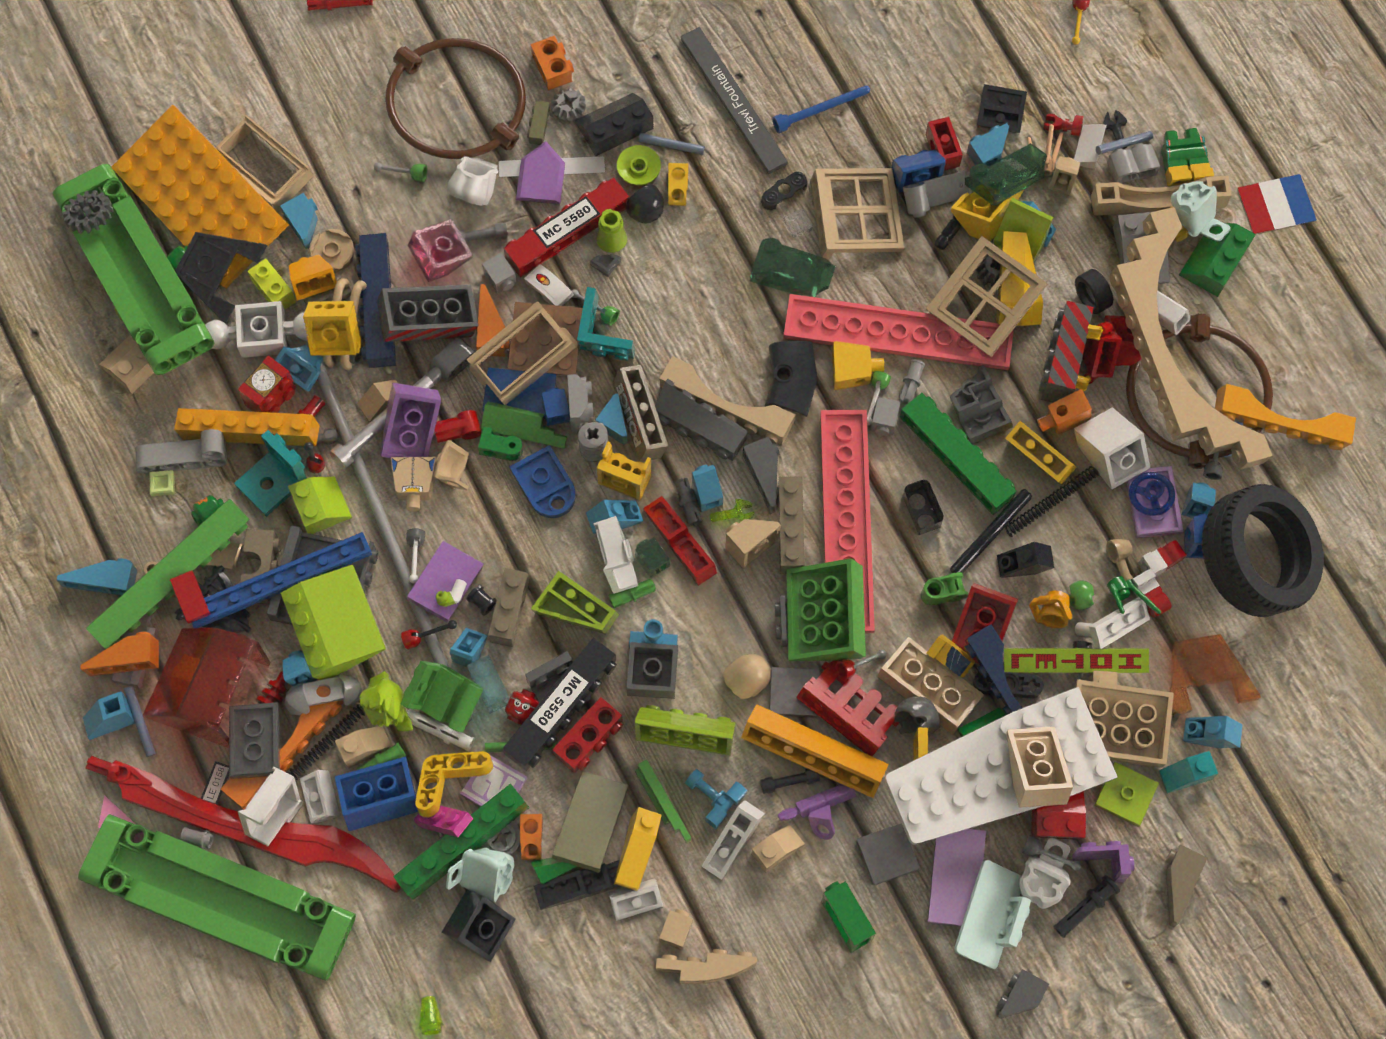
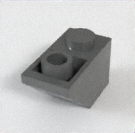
M1024 969L1019 974L1014 973L1007 985L1011 988L1007 996L1002 995L996 1007L1000 1010L997 1017L1002 1019L1037 1008L1049 983Z

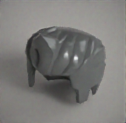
M909 697L902 701L895 709L894 721L901 724V729L898 730L901 735L916 732L918 727L928 728V736H930L940 728L938 711L934 704L925 697Z

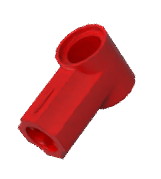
M466 410L460 412L454 418L437 421L434 429L437 443L457 438L469 440L481 435L477 412L474 410Z

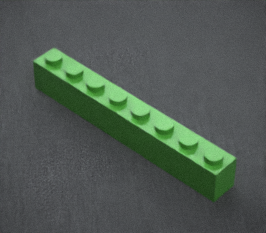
M228 499L89 624L86 629L105 649L122 640L121 636L127 630L132 633L141 625L139 621L141 617L145 614L150 616L159 608L157 603L162 598L168 600L175 594L170 579L194 570L199 565L202 568L213 559L210 555L216 549L221 552L231 543L228 539L234 533L239 536L248 527L246 522L250 519L231 499Z

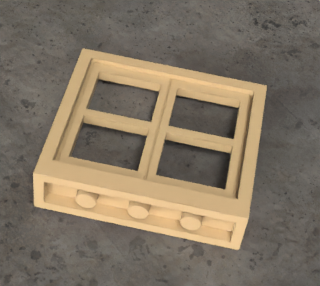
M892 168L815 169L810 181L821 259H830L833 253L903 251L904 242ZM881 181L885 206H862L859 182ZM831 182H853L857 206H834ZM835 215H858L862 240H839ZM864 215H886L890 239H867Z
M981 236L926 309L930 314L936 316L992 357L1048 284ZM987 255L1006 268L989 292L969 279ZM1011 272L1030 285L1013 309H1010L993 296ZM963 286L983 299L965 323L946 310ZM987 303L1007 316L989 340L969 327Z

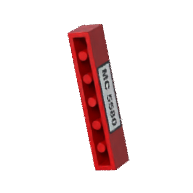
M614 177L609 181L601 182L595 190L584 193L578 201L565 205L559 213L554 216H548L536 228L532 227L522 237L508 242L504 248L506 260L521 278L539 264L544 263L598 228L599 218L602 216L603 211L611 209L621 213L626 210V203L629 200L628 194Z

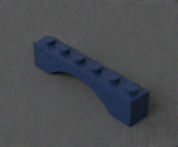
M992 624L967 638L965 640L967 645L964 648L971 659L976 658L979 666H977L979 673L984 679H989L992 684L990 687L992 694L997 700L999 698L1005 705L1002 709L1005 715H1008L1023 707L1013 696L1007 684L1003 668L1004 643Z

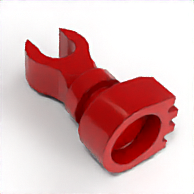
M1055 114L1046 115V120L1054 122L1052 124L1054 125L1053 131L1063 129V132H1067L1070 130L1071 135L1080 137L1084 116L1076 115L1073 122H1070V119L1065 118L1063 120ZM1044 123V129L1049 131L1051 124Z

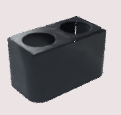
M920 480L908 484L904 489L902 497L918 535L941 528L944 515L930 482ZM914 494L922 495L925 499L924 507L921 509L912 508L909 498ZM921 515H930L934 520V524L920 528L918 518Z

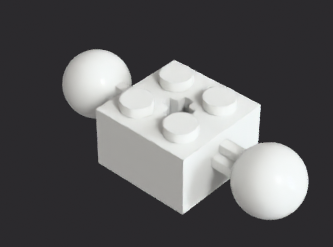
M281 301L235 305L236 326L228 327L219 320H212L205 324L214 340V346L211 349H221L230 340H237V348L242 358L278 355L283 346L287 347L286 335L295 334L299 339L308 341L303 319L304 312L297 315L294 321H286L285 310Z

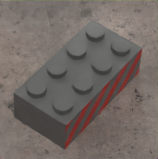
M471 284L382 288L377 298L384 342L472 337L479 326Z
M1066 301L1065 307L1059 308L1053 326V337H1051L1048 348L1049 354L1043 369L1045 372L1039 386V391L1042 392L1041 400L1053 403L1074 393L1087 339L1086 336L1089 330L1088 325L1090 324L1094 307Z

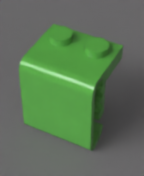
M420 661L414 670V676L409 686L404 691V697L400 704L408 709L422 710L439 722L446 721L449 723V728L463 733L483 692V688L444 664Z

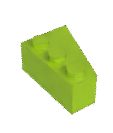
M560 571L556 573L531 608L535 614L602 634L608 632L619 616L613 608Z

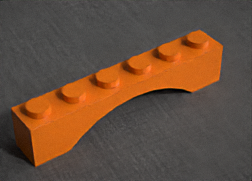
M320 686L317 688L316 693L320 697H327L331 691L326 686ZM342 700L309 706V713H302L300 715L299 722L292 736L280 749V770L286 772L291 768L294 763L293 759L298 753L302 754L310 745L309 741L314 735L318 736L321 734L331 716L335 717L341 711ZM268 776L230 778L223 785L221 791L244 810Z

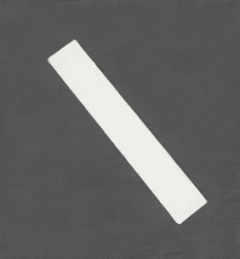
M604 156L561 158L565 162L564 174L605 172ZM521 160L499 161V177L519 176Z

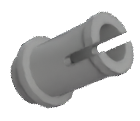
M184 827L180 840L200 846L201 849H209L212 846L214 835L210 834L208 830L202 832Z

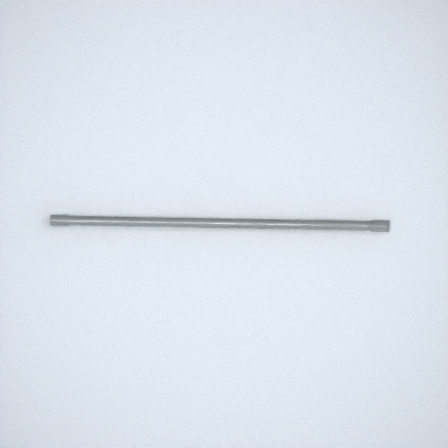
M322 360L320 366L321 373L317 381L345 445L353 438V435ZM358 451L352 456L354 462H352L353 468L405 593L408 596L415 584L409 581L411 574L362 456ZM410 602L421 631L425 632L433 629L426 610ZM436 634L425 636L424 639L434 663L444 664L449 667Z

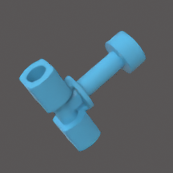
M651 619L645 623L644 632L630 631L629 648L630 642L677 645L678 635L663 634L661 622Z
M695 769L687 778L685 784L692 790L697 787L713 800L711 803L713 809L705 817V821L714 829H717L727 817V811L733 804L737 806L748 790L736 781L727 793L723 790L718 793L702 780L704 774Z

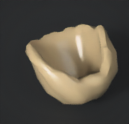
M745 654L726 667L723 673L724 682L732 690V693L741 699L755 697L769 683L770 668L762 656Z

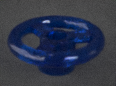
M1146 472L1140 474L1132 481L1129 488V498L1132 505L1139 512L1149 516H1158L1166 513L1173 506L1175 489L1171 481L1164 475L1156 472ZM1146 479H1155L1149 481L1146 484L1145 488L1138 486L1142 481ZM1166 487L1168 490V500L1164 506L1160 507L1158 500L1163 495L1164 488ZM1150 490L1155 491L1156 495L1151 494ZM1136 493L1144 495L1151 502L1152 509L1140 504Z

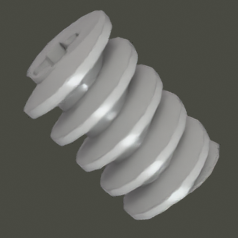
M586 423L579 430L580 454L589 462L602 460V452L608 441V432L603 423Z

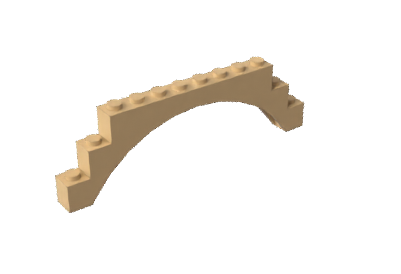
M1175 207L1151 212L1142 222L1144 233L1148 236L1133 239L1126 248L1127 258L1131 262L1117 265L1109 275L1110 283L1118 295V304L1126 316V325L1131 329L1134 337V346L1141 355L1142 367L1149 376L1151 390L1155 392L1158 408L1164 415L1166 429L1171 434L1173 441L1198 434L1199 444L1204 449L1206 455L1231 449L1232 459L1237 464L1239 470L1264 464L1272 457L1265 435L1235 423L1209 405L1190 386L1179 371L1165 344L1158 318L1157 289L1159 273L1166 252L1181 230L1182 225Z

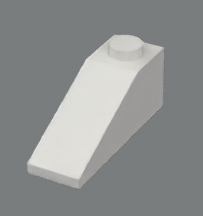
M744 800L736 808L702 867L722 880L754 833L765 813Z

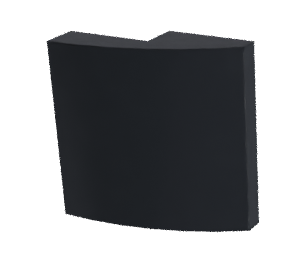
M984 84L976 126L993 128L994 126H1002L1007 123L1009 125V132L1020 133L1027 91Z

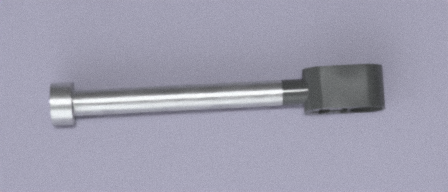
M461 337L456 338L432 359L430 363L432 369L413 386L431 389L441 379H444L446 382L451 381L470 365L467 359L476 351ZM387 408L344 446L337 444L329 451L331 457L340 467L346 469L354 462L352 456L384 429Z

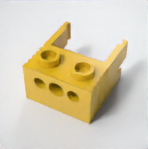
M354 301L308 302L303 319L310 356L356 355V353L360 352L362 344L356 320Z
M607 441L602 452V460H600L597 466L598 484L641 501L651 479V458L647 457L645 463L632 461L623 454H614L611 442Z

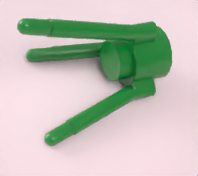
M1118 576L1108 582L1107 587L1115 599L1121 614L1125 613L1122 601L1130 596V590L1157 614H1161V610L1133 584L1131 579L1125 581L1123 576Z

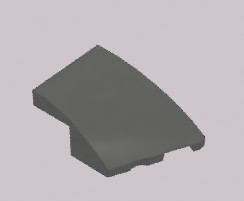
M984 365L978 368L976 375L970 380L967 379L961 388L950 395L953 408L971 444L1013 428L1012 421L1003 407L1002 399L994 388L992 378Z

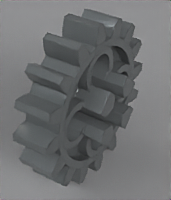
M94 190L92 194H89L88 191H85L83 196L77 194V199H70L71 204L65 205L66 211L62 212L67 227H70L72 232L77 230L79 234H82L84 230L90 233L93 228L99 230L100 224L106 225L105 219L112 218L110 213L113 212V208L108 196L106 197L103 192L98 194L97 190Z

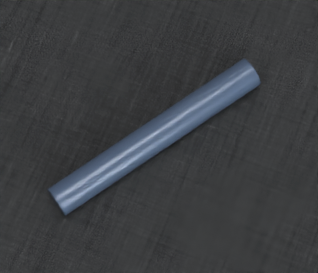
M1148 131L1098 145L1095 151L1099 155L1152 140L1153 133Z
M640 133L639 142L700 155H703L705 146L643 133Z
M133 686L124 688L146 757L153 756L156 752Z

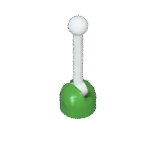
M874 371L871 383L875 388V392L867 415V426L872 424L873 420L871 417L880 390L887 388L890 383L891 376L884 372Z

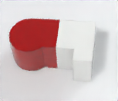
M1173 540L1162 548L1160 547L1142 556L1138 564L1144 572L1151 568L1153 573L1158 576L1182 561L1187 554L1178 541Z
M1150 568L1133 578L1132 582L1163 614L1172 608L1171 602L1162 591V588L1155 579L1156 575ZM1146 604L1150 616L1156 618L1161 615L1157 614Z

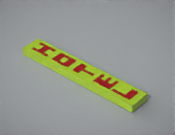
M1004 648V672L1092 673L1093 671H1108L1117 673H1149V648Z

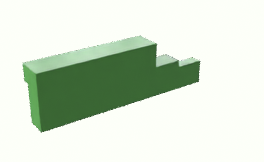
M489 401L485 404L481 430H483V426L493 429L494 433L516 436L520 439L559 448H565L567 436L555 434V429L542 426L545 414Z
M648 760L642 761L638 764V769L635 770L642 786L658 814L662 815L663 823L665 825L670 823L675 833L680 832L684 841L688 843L691 841L690 834Z

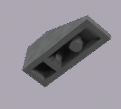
M768 436L743 446L742 455L771 515L775 513L777 466L780 452L776 443H771Z

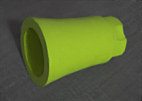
M611 209L603 211L598 222L599 229L596 242L603 251L615 253L622 250L627 243L623 219L618 211Z

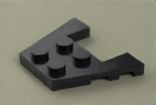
M195 232L175 272L219 319L227 324L235 309V305L215 295L237 253L258 264L268 246L262 243Z

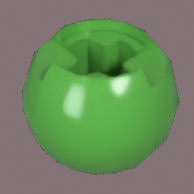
M1079 580L1069 586L1071 594H1069L1070 604L1073 608L1085 610L1094 605L1092 599L1094 590L1091 583Z

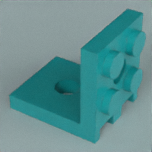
M587 287L577 337L580 350L591 351L592 355L605 357L606 354L614 355L615 359L628 361V358L634 359L635 347L633 340L592 334L599 297L596 288Z
M269 430L261 435L269 453L234 483L266 517L291 496L288 488L289 485L307 479L303 470L305 466L300 461L302 458L294 449L289 451L282 437L277 433L273 435ZM266 480L274 482L273 487L268 490L261 488L262 483Z

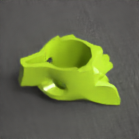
M385 671L370 678L368 688L362 691L359 697L361 698L360 705L363 707L371 724H378L379 727L383 725L388 727L394 724L398 731H413L412 722L406 712V708L400 704L404 697L402 688L390 680L389 674Z

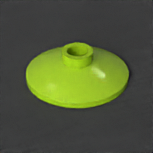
M634 145L626 148L617 160L619 176L628 184L643 186L653 182L661 170V161L658 154L650 147L644 145ZM641 167L643 170L637 171L635 169Z

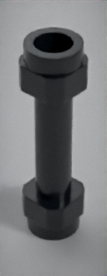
M805 769L804 773L777 779L767 777L761 779L760 783L763 794H769L781 787L807 782L808 785L814 784L815 782H820L819 773Z

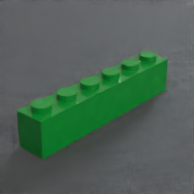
M921 392L901 409L900 418L992 515H995L1014 498L1016 490L1013 482L1008 478L1005 479L999 473L998 467L984 457L982 450L976 445L973 446L968 441L965 432L957 429L946 413H941L931 397H926Z
M510 783L471 814L473 820L459 837L446 834L393 877L407 896L413 900L445 876L453 865L462 860L465 851L469 849L474 851L480 848L530 807Z

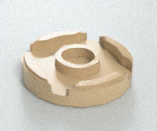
M328 229L326 232L315 235L310 243L309 252L311 257L320 255L332 266L334 272H338L350 265L354 259L355 249L353 241L347 233L338 229Z

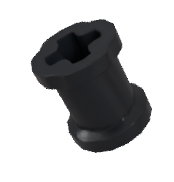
M480 584L468 594L466 600L473 602L481 610L480 613L485 616L494 609L497 599L491 598Z

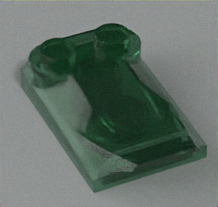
M1030 143L989 165L977 164L970 169L969 176L965 177V185L993 206H996L1043 179L1047 155Z
M766 238L760 244L751 272L750 282L795 295L816 297L822 291L829 289L836 265L826 258L782 245L775 238Z

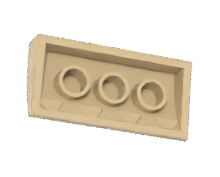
M908 637L881 668L877 677L905 699L913 696L929 699L938 711L940 726L953 735L980 702L984 694L938 660L926 654L927 651Z

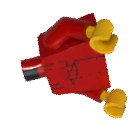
M1110 322L1099 323L1096 326L1088 325L1089 330L1082 356L1088 372L1084 376L1078 375L1075 388L1086 391L1088 385L1099 377L1113 378L1122 338L1113 331L1114 327Z

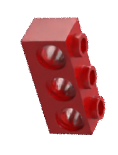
M600 697L552 749L553 755L574 774L578 769L580 771L584 770L591 761L589 759L594 752L599 753L607 744L605 740L611 734L614 736L620 731L623 726L622 714ZM602 715H610L612 717V721L608 724L601 723L599 719ZM587 732H592L596 735V738L588 742L583 739V736ZM570 750H577L580 752V755L576 759H569L567 753Z

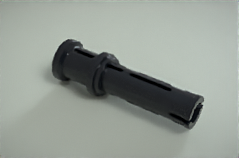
M1104 875L1102 881L1095 888L1087 891V897L1053 926L1056 932L1065 938L1096 908H1103L1105 901L1114 893L1118 894L1120 892L1119 887L1110 877Z

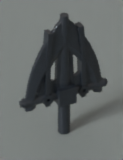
M215 565L211 571L213 574L210 577L204 578L205 583L203 585L198 582L204 598L234 586L223 573L225 568L222 565L219 567ZM177 609L175 611L177 615L175 619L178 621L186 620L182 609ZM242 609L202 627L216 631H226L234 636L235 632L246 631L249 633L251 627H249L248 618L251 614L246 609Z

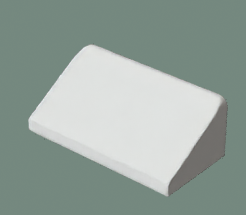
M1083 125L1074 157L1075 161L1081 163L1080 166L1090 169L1095 168L1099 156L1095 148L1102 144L1106 125Z
M316 770L300 778L311 824L340 816L328 770Z
M655 879L641 882L638 891L624 887L608 892L616 921L663 907Z

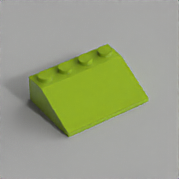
M353 565L302 581L281 592L313 678L319 680L333 678L386 650Z
M646 705V708L640 707L636 716L635 736L636 741L731 756L736 722H731V719L727 717L712 719L707 718L708 716L703 713L687 715L684 714V711L678 709L663 711L658 706Z

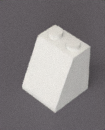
M1110 408L1074 428L1078 447L1093 467L1098 470L1100 476L1111 489L1151 468L1144 433L1114 408Z

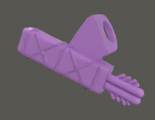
M839 784L836 787L799 800L795 803L796 807L782 810L778 814V818L780 821H786L795 818L798 814L802 818L808 817L814 834L821 839L829 840L835 834L830 807L856 797L855 789ZM817 825L825 826L829 833H822Z

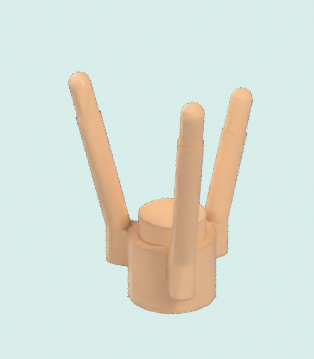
M1052 124L1049 126L1045 154L1038 155L1037 159H1035L1031 138H1027L1031 160L1030 169H1035L1034 173L1039 176L1052 175L1062 142L1063 133L1060 132L1051 158L1050 152L1054 129Z

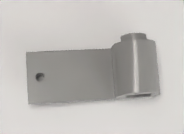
M964 170L903 187L908 214H913V217L925 216L926 211L930 210V207L958 200L963 194L969 193Z

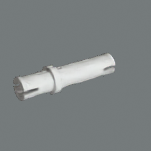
M413 709L407 711L413 726L443 739V742L448 745L451 743L465 749L467 752L471 750L475 742L474 737L455 731L447 725ZM422 720L432 726H435L436 729L421 723L420 721ZM443 731H445V732H447V733H449V734H452V735L458 737L459 739L457 740V739H455V738H453V737H451V736H449V735L443 733Z

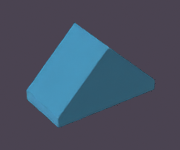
M614 394L596 418V422L603 423L607 429V435L624 445L628 444L627 432L619 395Z
M465 628L450 649L449 653L452 662L475 670L488 635Z

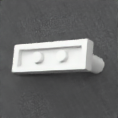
M1137 597L1123 606L1124 614H1121L1119 609L1094 624L1078 622L1075 626V633L1077 636L1092 638L1094 648L1102 649L1150 620L1146 603L1140 597Z

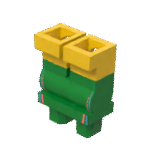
M1197 128L1185 130L1184 139H1178L1177 131L1175 130L1165 132L1161 154L1163 156L1167 187L1190 183L1205 177H1214L1213 168H1210L1205 137H1200Z

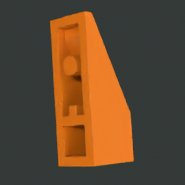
M480 284L477 350L505 328L485 284ZM510 340L490 356L505 357L506 349H510Z
M138 632L135 636L125 637L81 664L80 669L89 676L159 668V641L148 632Z

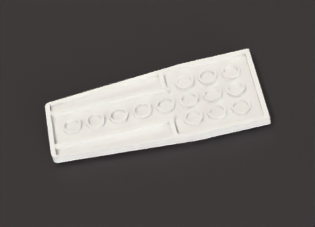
M1079 687L1014 711L888 773L884 777V781L909 842L916 845L1043 807L1019 808L1012 782L1007 730L1055 727L1073 785L1070 796L1117 778V774Z

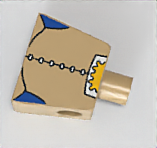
M391 457L398 499L406 500L407 511H419L420 500H430L432 497L435 483L433 473L437 465L436 457Z

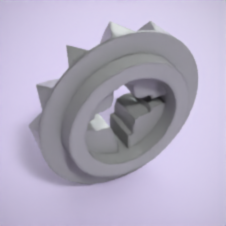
M571 87L566 90L561 89L553 96L551 101L552 111L562 120H575L586 109L585 97L579 90H572ZM565 98L572 102V109L568 105H564Z
M513 821L500 831L502 835H508L506 847L501 842L494 843L498 839L496 834L483 845L484 848L512 855L520 845V830Z

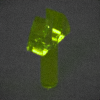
M735 499L736 506L733 509L711 513L710 520L712 522L736 518L740 522L744 519L751 520L754 516V511L747 514L740 511L743 508L752 507L753 503L743 499Z

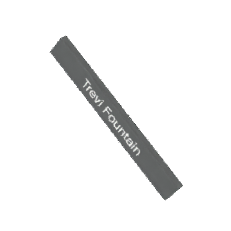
M698 27L682 35L681 41L768 175L788 164L787 159L702 29Z

